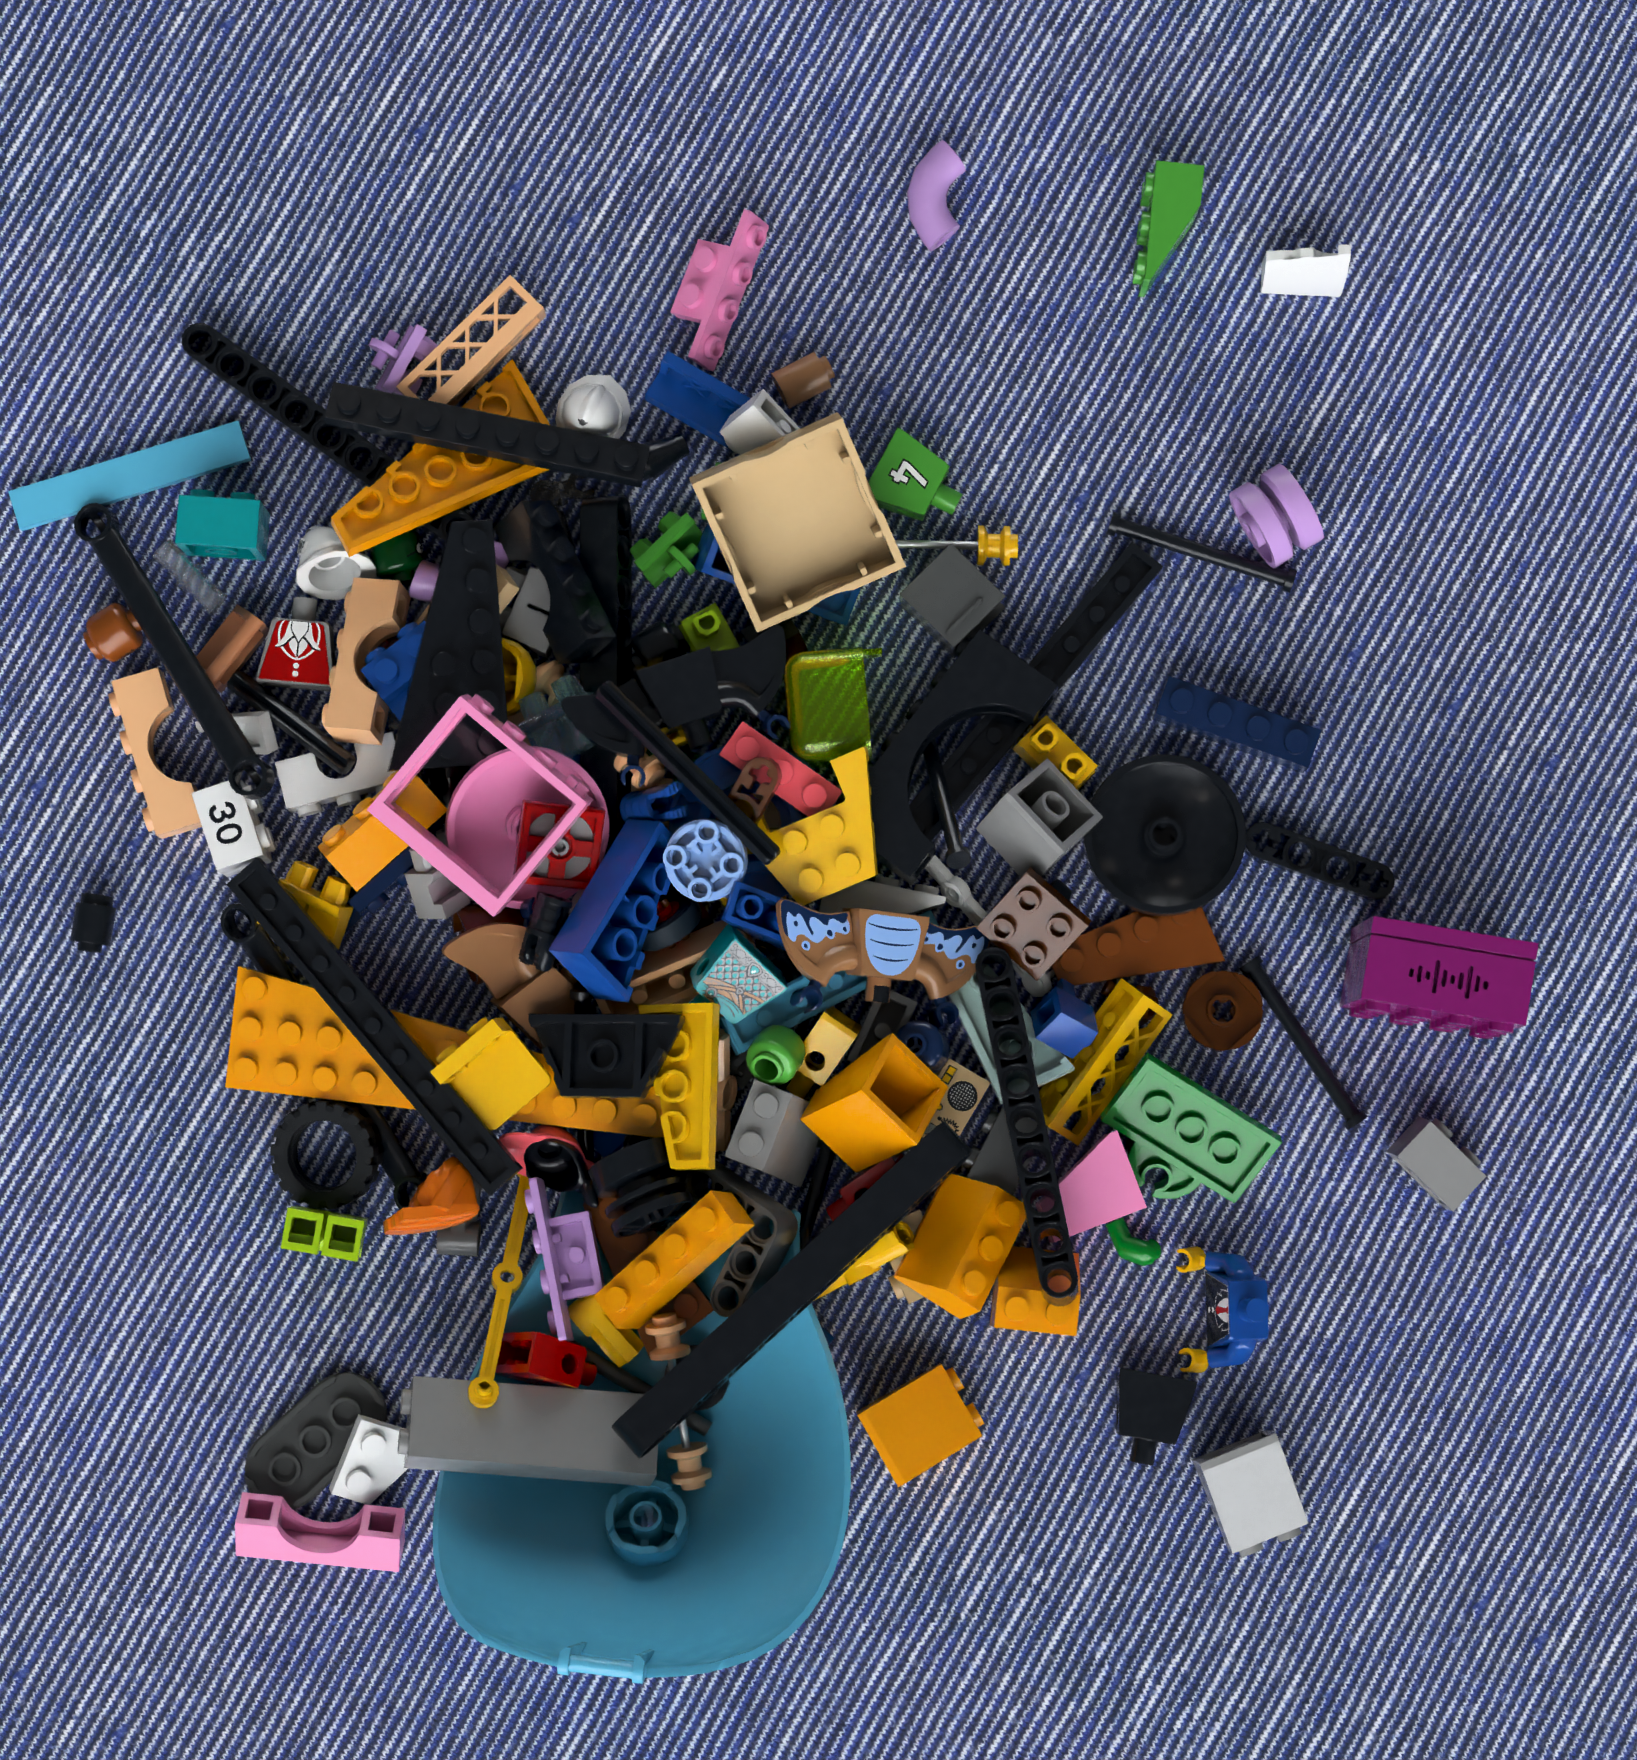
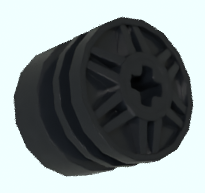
M664 1137L644 1140L620 1149L599 1160L588 1171L598 1197H619L607 1206L604 1211L607 1218L616 1219L612 1223L611 1229L617 1238L647 1233L661 1228L684 1214L695 1204L691 1193L688 1191L680 1192L687 1185L682 1176L664 1178L674 1170L670 1169Z

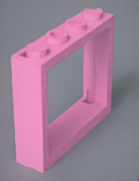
M464 694L455 701L369 806L367 811L494 917L505 908L592 803L593 799L586 794L589 788L584 782L573 774L566 777L555 768L558 762L552 755L540 747L535 751L523 740L526 735L520 728L508 720L503 724L491 713L494 711V707L478 694H475L473 697L469 694ZM466 714L471 716L573 802L501 891L395 803L397 798Z

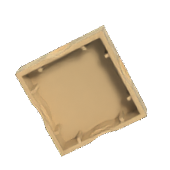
M838 412L689 477L756 632H760L810 610L814 605L829 596L855 590L906 567L886 518L880 510L865 476L864 467L843 418Z

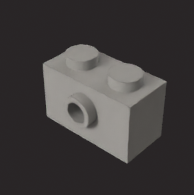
M1418 1117L1386 1152L1441 1207L1454 1212L1487 1176L1477 1167L1481 1163L1478 1157L1465 1146L1459 1149L1450 1140L1453 1133L1441 1121L1435 1118L1431 1122L1425 1118Z

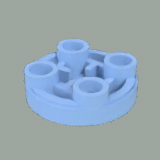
M705 818L684 824L672 835L664 850L663 862L670 882L681 894L694 901L704 902L718 900L729 895L734 881L742 882L747 870L748 855L746 846L720 820Z

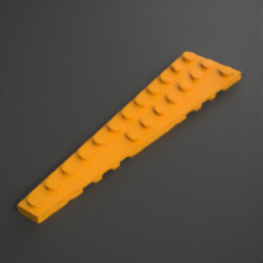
M238 966L226 1088L416 1110L313 986H307L279 976ZM389 1009L436 1066L439 1063L435 1058L452 1044L460 1047L470 1038L466 1030ZM530 1050L550 1074L551 1083L513 1115L509 1121L655 1138L664 1137L660 1116L663 1115L659 1096L655 1095L653 1085L645 1099L562 1097L554 1081L553 1069L547 1064L544 1055Z

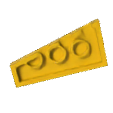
M713 1002L638 1005L639 1014L685 1016V1023L653 1082L655 1095L659 1096L663 1114L660 1116L670 1169L714 1170L720 1005Z

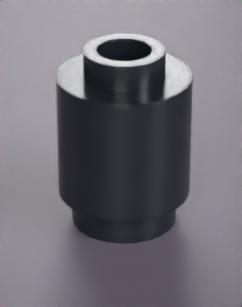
M81 893L80 902L75 904L70 941L78 942L77 950L101 953L102 946H111L116 908L112 907L113 897Z

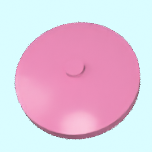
M530 746L535 751L538 749V746ZM540 747L557 760L558 763L555 768L563 775L568 777L570 774H573L588 786L589 791L586 794L593 799L588 807L605 809L599 857L600 865L609 840V815L601 790L588 772L576 761L558 751ZM509 748L482 759L463 776L451 796L445 819L447 847L499 891L502 890L513 876L522 801L573 804V802ZM524 884L505 907L520 909L521 904L532 897H535V903L538 891L567 899L579 889Z

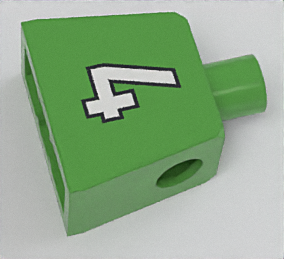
M898 427L868 482L879 508L920 521L924 520L931 505L953 515L963 496L962 493L943 484L950 466Z

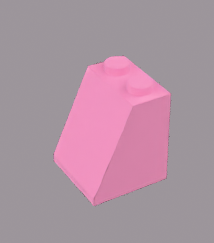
M1118 1131L1103 1135L1058 1181L1069 1237L1147 1208ZM1043 1196L1035 1204L1037 1211H1049L1053 1208L1054 1201L1050 1197ZM1047 1236L1049 1242L1052 1243L1061 1240L1056 1236Z

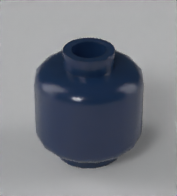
M922 1020L908 1022L895 1035L933 1073L943 1068L948 1060L950 1053L949 1039L943 1030L930 1022Z

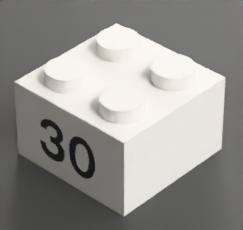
M229 780L191 793L218 872L226 877L238 874L255 858H261L265 864L273 862L270 852L276 850V846L269 827L266 828L264 823H260L258 814L264 812L260 799L251 800L236 793L231 788ZM241 780L240 784L243 790H253L251 785H246Z

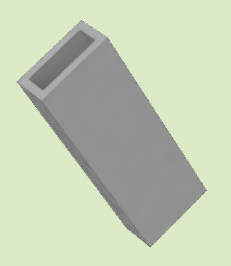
M413 1376L409 1389H402L400 1414H407L406 1429L399 1430L398 1454H405L404 1468L651 1486L657 1476L658 1445L639 1459L611 1428L645 1394L497 1382L499 1396L496 1403L489 1408H478L468 1398V1387L472 1380Z

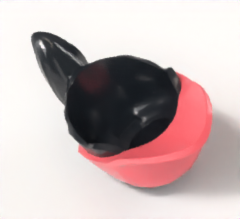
M542 1124L532 1130L531 1133L512 1132L500 1136L499 1140L523 1167L518 1174L526 1176L528 1179L534 1177L544 1180L546 1187L557 1192H569L580 1189L583 1201L591 1207H598V1195L588 1174L590 1167L594 1163L585 1158L580 1144L572 1134L560 1127Z

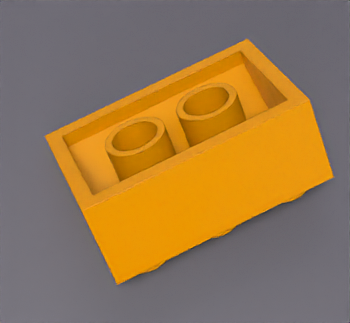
M395 771L394 773H392V774L384 781V783H383V787H384V788H385V787L387 786V784L392 780V778L396 775V773H397L398 771ZM418 775L415 776L395 801L397 805L426 829L447 812V808ZM383 789L373 798L367 797L359 802L353 809V815L342 825L337 824L330 828L322 837V843L317 847L356 892L409 846L367 811Z
M951 1174L938 1186L914 1234L913 1244L915 1248L904 1254L893 1277L959 1319L980 1312L1026 1219L1023 1202L998 1186Z

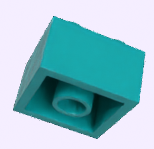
M192 489L190 490V495H179L175 543L186 556L266 561L270 513L260 500H255V495L251 493L232 492L231 498L215 497V492L210 490Z

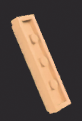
M509 275L396 388L404 396L418 398L409 388L420 377H437L436 392L428 401L456 406L546 317L544 307ZM510 289L526 303L516 314H499V299ZM494 305V314H485ZM477 321H494V335L487 342H470V328ZM499 321H508L499 329ZM465 334V342H457ZM448 349H465V364L459 370H442V355ZM470 349H479L470 358ZM437 361V370H428ZM442 377H451L442 385Z

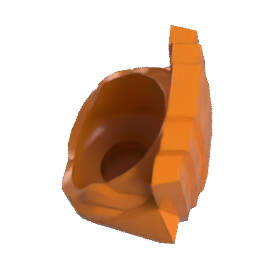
M452 1156L444 1161L438 1169L432 1171L425 1181L418 1186L408 1207L400 1209L383 1222L385 1235H406L442 1230L467 1222L478 1214L480 1206L477 1202L472 1176L457 1157Z

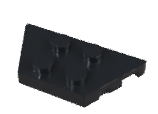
M529 1014L528 1020L531 1027L535 1028L543 1046V1049H541L547 1064L553 1069L554 1081L562 1097L645 1099L685 1023V1016L667 1014Z

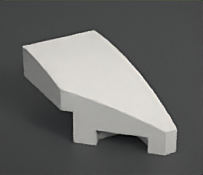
M269 711L232 713L233 718L256 754L268 755L279 749ZM196 721V722H195L196 728H197L201 733L204 732V730H203V728L201 727L200 723H199L198 721Z

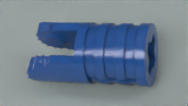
M680 782L666 783L645 790L629 792L624 795L620 803V813L624 822L627 819L665 822L689 815L688 804H680L670 808L673 801L672 795L682 789Z

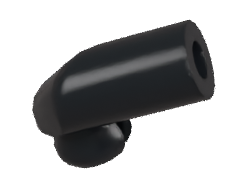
M766 942L759 943L756 946L783 972L787 982L802 976L785 950Z

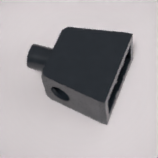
M1117 1367L1116 1433L1133 1437L1129 1461L1153 1466L1157 1442L1176 1444L1196 1390L1197 1382Z

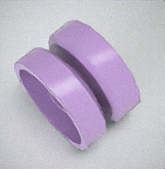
M1281 464L1273 466L1260 475V488L1250 482H1246L1229 494L1232 508L1243 531L1261 558L1272 568H1276L1292 558V543L1306 550L1324 538L1322 526L1310 500L1294 476Z

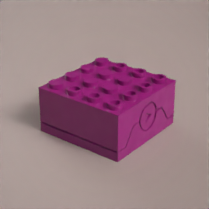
M1372 916L1352 928L1349 943L1352 945L1348 949L1340 1001L1341 1008L1350 1009L1349 1016L1373 1019V1017H1379V1015H1389V1023L1413 1026V1024H1419V1022H1430V1030L1453 1033V1030L1459 1031V1028L1469 1029V1036L1482 1039L1499 1038L1500 1035L1506 1036L1507 1033L1513 1034L1514 1029L1526 1026L1536 964L1534 960L1537 957L1539 943Z

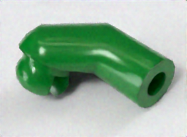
M1124 1217L1105 1225L1115 1249L1122 1259L1146 1266L1153 1264L1155 1260L1160 1258V1244L1154 1239L1145 1241L1132 1237Z

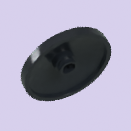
M1169 754L1151 755L1135 759L1124 764L1109 775L1097 789L1090 802L1103 818L1083 837L1084 850L1089 867L1098 883L1112 898L1134 911L1153 916H1176L1202 908L1212 902L1227 888L1241 864L1246 844V826L1241 806L1236 795L1223 778L1196 760Z

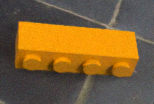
M710 1190L598 1291L594 1298L616 1329H639L755 1224L733 1193Z

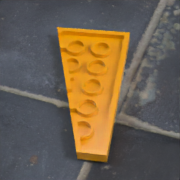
M513 359L502 368V372L490 383L486 381L476 390V395L462 406V408L550 425ZM415 443L412 446V451L399 462L396 460L386 468V473L373 485L363 488L332 515L331 525L350 557L549 469Z

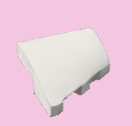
M1338 245V253H1322L1314 247L1297 250L1266 251L1262 261L1261 293L1340 297L1348 273L1351 245Z

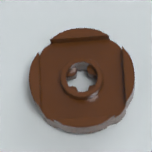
M1229 971L1209 972L1195 980L1185 994L1181 1006L1184 1026L1192 1039L1205 1048L1218 1052L1240 1048L1251 1041L1260 1029L1263 1015L1262 997L1257 987L1242 974ZM1218 1000L1221 1004L1229 1001L1233 1007L1229 1011L1232 1018L1228 1022L1223 1018L1216 1020L1212 1014L1215 1012L1213 1003Z

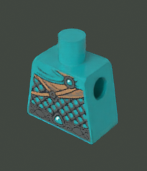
M728 924L691 969L690 977L693 987L699 994L689 1003L713 1002L719 1004V1013L730 1023L734 1024L784 993L788 987L783 972L737 928Z

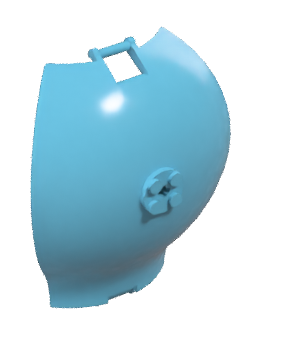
M575 1190L561 1192L555 1217L585 1211L582 1193ZM792 1210V1213L798 1221L797 1234L779 1270L800 1252L799 1229L801 1214L796 1210ZM771 1219L769 1227L771 1233L773 1234L774 1223ZM657 1231V1233H658L660 1236L664 1233V1232H661V1231ZM596 1237L606 1285L614 1276ZM734 1244L694 1279L709 1300L712 1288ZM542 1253L538 1255L520 1288L510 1301L504 1333L540 1332L558 1338V1335H552L548 1324L547 1312L553 1310L550 1294L545 1295L541 1286L540 1270L545 1269ZM753 1255V1257H752V1266H753V1268L755 1269V1268H756V1259H755V1256ZM735 1291L734 1294L736 1304H738L739 1301L737 1291ZM576 1299L567 1300V1306L571 1305ZM812 1303L729 1378L730 1385L721 1401L711 1408L694 1411L713 1422L705 1436L687 1427L690 1442H706L708 1451L701 1455L703 1467L711 1468L712 1477L705 1480L706 1486L700 1489L684 1491L681 1490V1485L672 1484L671 1475L678 1471L677 1461L668 1458L666 1450L672 1446L682 1444L679 1425L658 1444L657 1476L651 1486L440 1471L433 1515V1556L441 1595L458 1625L475 1640L524 1659L557 1667V1674L569 1676L570 1672L629 1678L632 1679V1683L643 1684L645 1678L690 1676L732 1667L758 1658L776 1648L790 1637L810 1616L834 1574L844 1542L851 1491V1451L847 1415L841 1386L829 1345ZM712 1311L680 1336L681 1343L699 1345L728 1317L720 1316L715 1311ZM570 1319L574 1340L612 1362L591 1336L586 1337ZM632 1329V1330L636 1333V1335L640 1338V1335H639L637 1329ZM643 1347L638 1355L621 1368L653 1387L665 1376L668 1361L650 1360L645 1347ZM484 1349L470 1380L479 1377ZM598 1373L590 1386L580 1385L578 1388H575L630 1393ZM499 1375L494 1377V1380L498 1383L534 1385Z

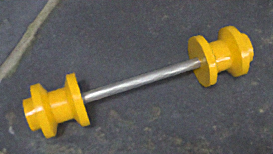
M978 525L977 541L895 540L898 548L945 549L952 543L957 549H977V566H983L987 558H1000L1003 566H1009L1010 558H1018V534H1011L1010 526H1004L1000 534H988L984 525Z

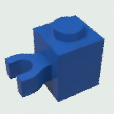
M1062 978L1057 982V986L1049 994L1046 993L1042 997V1001L1030 1012L1035 1038L1072 1059L1084 1047L1091 1045L1099 1033L1093 1007L1076 998L1074 985Z

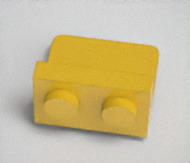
M484 1017L466 1032L470 1038L460 1047L452 1044L435 1058L439 1065L431 1070L430 1073L440 1085L450 1083L489 1130H496L548 1087L551 1083V1076L503 1017L493 1018L490 1021Z

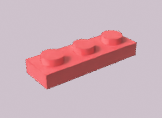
M743 721L719 753L720 757L740 771L743 770L749 761L755 758L768 757L778 763L782 773V779L775 795L806 817L833 807L842 794L841 789ZM766 765L761 769L754 768L752 771L757 777L756 782L760 785L765 782L770 783L772 780L767 775L769 768Z

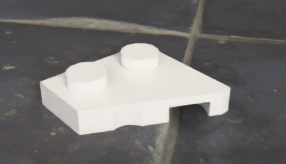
M358 1414L329 1486L331 1494L366 1505H370L409 1469L404 1468L405 1454H398L399 1430L405 1428Z

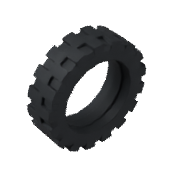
M316 1100L304 1104L287 1114L283 1119V1124L277 1127L274 1133L276 1141L274 1144H271L270 1156H274L275 1162L271 1164L274 1175H279L281 1179L279 1185L285 1192L289 1190L293 1194L291 1197L293 1200L300 1204L305 1202L309 1204V1208L335 1209L351 1203L370 1190L371 1183L377 1180L380 1173L378 1165L383 1162V1152H379V1145L382 1144L380 1134H375L372 1128L375 1125L369 1116L364 1117L361 1114L362 1110L354 1104L349 1106L345 1104V1101ZM316 1121H331L340 1125L351 1136L356 1147L357 1163L353 1174L344 1184L337 1187H324L314 1183L303 1172L298 1161L297 1145L301 1133L308 1125Z

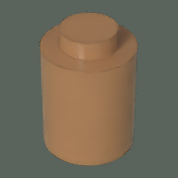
M812 352L771 373V377L784 404L790 409L832 388L830 379L834 378L835 374L825 355L818 358L816 353Z

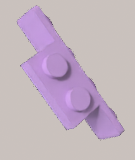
M538 1177L529 1178L530 1189L524 1191L525 1202L528 1212L530 1214L535 1213L537 1229L532 1230V1238L536 1253H542L545 1269L540 1270V1281L544 1294H550L553 1310L547 1312L549 1328L552 1335H558L559 1341H574L567 1300L595 1295L605 1286L591 1211L587 1210L551 1218L544 1180Z

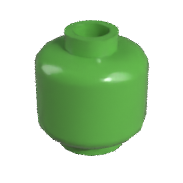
M783 1025L765 1027L758 1033L748 1048L746 1054L747 1067L751 1074L760 1082L773 1086L785 1084L794 1077L802 1065L805 1057V1046L800 1036Z

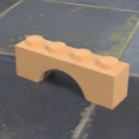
M354 577L351 591L346 593L344 600V610L346 613L344 628H341L337 635V649L339 651L336 666L331 668L329 675L331 688L329 703H326L322 710V724L336 742L382 745L389 707L377 692L367 687L366 677L360 669L367 665L364 660L371 651L387 639L396 636L406 624L411 597L400 580Z
M157 667L111 681L114 692L109 693L108 697L115 717L121 715L125 727L124 731L119 732L125 754H132L136 769L131 770V777L136 792H143L147 807L142 809V815L148 832L155 831L156 836L164 839L201 828L202 825L191 794L198 791L197 787L192 783L176 781L167 777L159 768L154 756L153 747L156 732L161 723L175 711L164 672Z

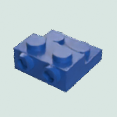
M425 620L419 625L416 622L405 625L398 632V641L388 649L378 647L371 651L364 660L367 665L360 669L399 721L402 718L416 655L426 623Z

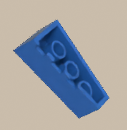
M627 819L549 948V951L595 999L629 1003L633 988L629 984L635 969H641L646 955L641 952L648 930L654 931L659 918L657 915V904L661 895H667L671 884L663 862V853L673 834L661 821Z

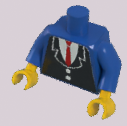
M1198 1246L1178 1249L1177 1253H1185L1189 1258L1188 1265L1176 1266L1179 1272L1197 1271L1203 1267L1206 1269L1207 1348H1209L1207 1353L1203 1349H1181L1179 1354L1191 1355L1192 1361L1189 1367L1180 1368L1182 1372L1202 1373L1207 1369L1208 1365L1211 1368L1244 1364L1250 1359L1256 1344L1266 1340L1269 1335V1306L1266 1280L1255 1275L1248 1261L1241 1255L1211 1251L1205 1255L1204 1251Z

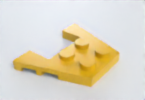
M866 746L830 760L845 796L844 802L775 831L769 830L764 815H762L757 824L779 846L781 851L770 864L765 866L798 904L804 906L878 875L870 797L872 793L868 771L869 754ZM737 800L735 804L751 819L753 815L751 804L745 800Z

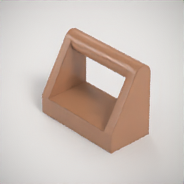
M238 604L196 656L214 687L221 694L226 689L227 682L235 671L241 670L269 632V628L263 621Z

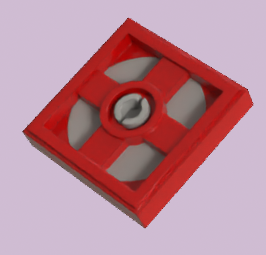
M530 800L522 801L513 875L571 805ZM587 807L524 884L585 890L599 865L605 809Z

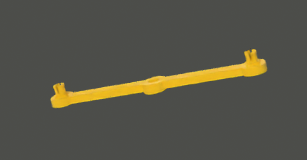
M518 1173L517 1176L520 1180L503 1262L494 1268L491 1277V1283L496 1290L479 1377L473 1379L468 1387L469 1401L478 1408H489L498 1399L499 1386L494 1377L511 1294L520 1288L523 1279V1273L518 1266V1260L528 1217L524 1191L530 1189L528 1177ZM508 1272L513 1275L514 1280L504 1282L500 1276Z

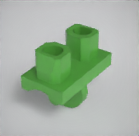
M669 511L659 521L658 528L663 535L652 544L647 538L640 539L630 548V552L635 558L634 564L655 589L667 577L672 578L680 569L689 576L696 571L690 560L700 551L697 547L702 532L695 524L696 522L687 513L681 517Z

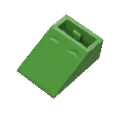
M1156 160L1153 172H1146L1145 181L1142 183L1140 206L1147 207V212L1142 211L1136 238V245H1142L1143 251H1138L1137 260L1134 262L1132 284L1139 285L1138 297H1145L1193 225L1201 205L1205 165Z

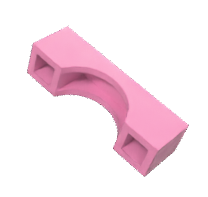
M242 1492L235 1521L236 1556L399 1572L405 1543V1508L364 1504L355 1516L347 1520L320 1522L295 1512L287 1504L283 1496Z

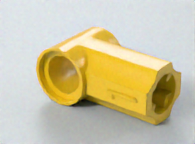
M594 1295L577 1298L568 1306L570 1319L586 1337L591 1336L600 1346V1349L619 1368L629 1363L644 1347L642 1340L632 1329L615 1328L594 1298Z

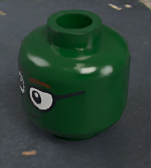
M413 529L369 548L372 562L377 568V577L387 580H400L402 585L412 582L420 562L426 560L420 536Z

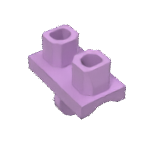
M418 324L414 327L408 326L396 349L394 346L400 335L393 330H389L384 341L376 338L371 339L368 346L377 352L371 365L382 370L387 359H390L375 389L403 395L396 386L410 373L406 371V368L411 359L414 358L421 362L438 346L429 337L425 336L427 329ZM419 378L409 388L415 395L421 386L422 379Z

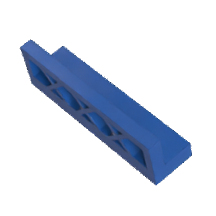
M667 351L661 360L660 371L646 392L644 400L730 449L725 443L724 437L720 434V430L729 416L751 398Z

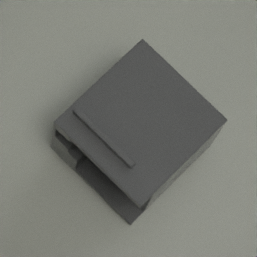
M952 543L899 594L901 606L954 658L956 657L954 655L956 649L967 636L973 638L980 629L983 631L1005 609L1001 601L1006 596Z

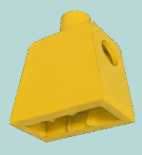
M834 1006L826 1008L803 1042L805 1057L802 1065L794 1077L783 1086L789 1092L802 1099L805 1098L814 1083L823 1086L859 1034L862 1026ZM813 1051H817L824 1056L825 1059L822 1064H816L811 1060L810 1055Z

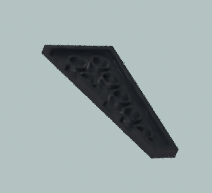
M493 520L454 521L449 525L433 596L430 600L428 615L416 655L407 698L387 772L399 771L461 695L469 694L471 697L475 694L480 695L494 707V711L491 713L503 724L508 720ZM466 714L422 769L474 766L487 756L507 749V747L471 716Z

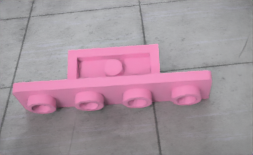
M743 210L730 246L698 239L670 311L677 318L700 323L688 357L709 371L715 370L718 360L724 352L726 339L733 322L737 318L739 305L746 287L752 279L758 255L766 242L769 225L750 210Z

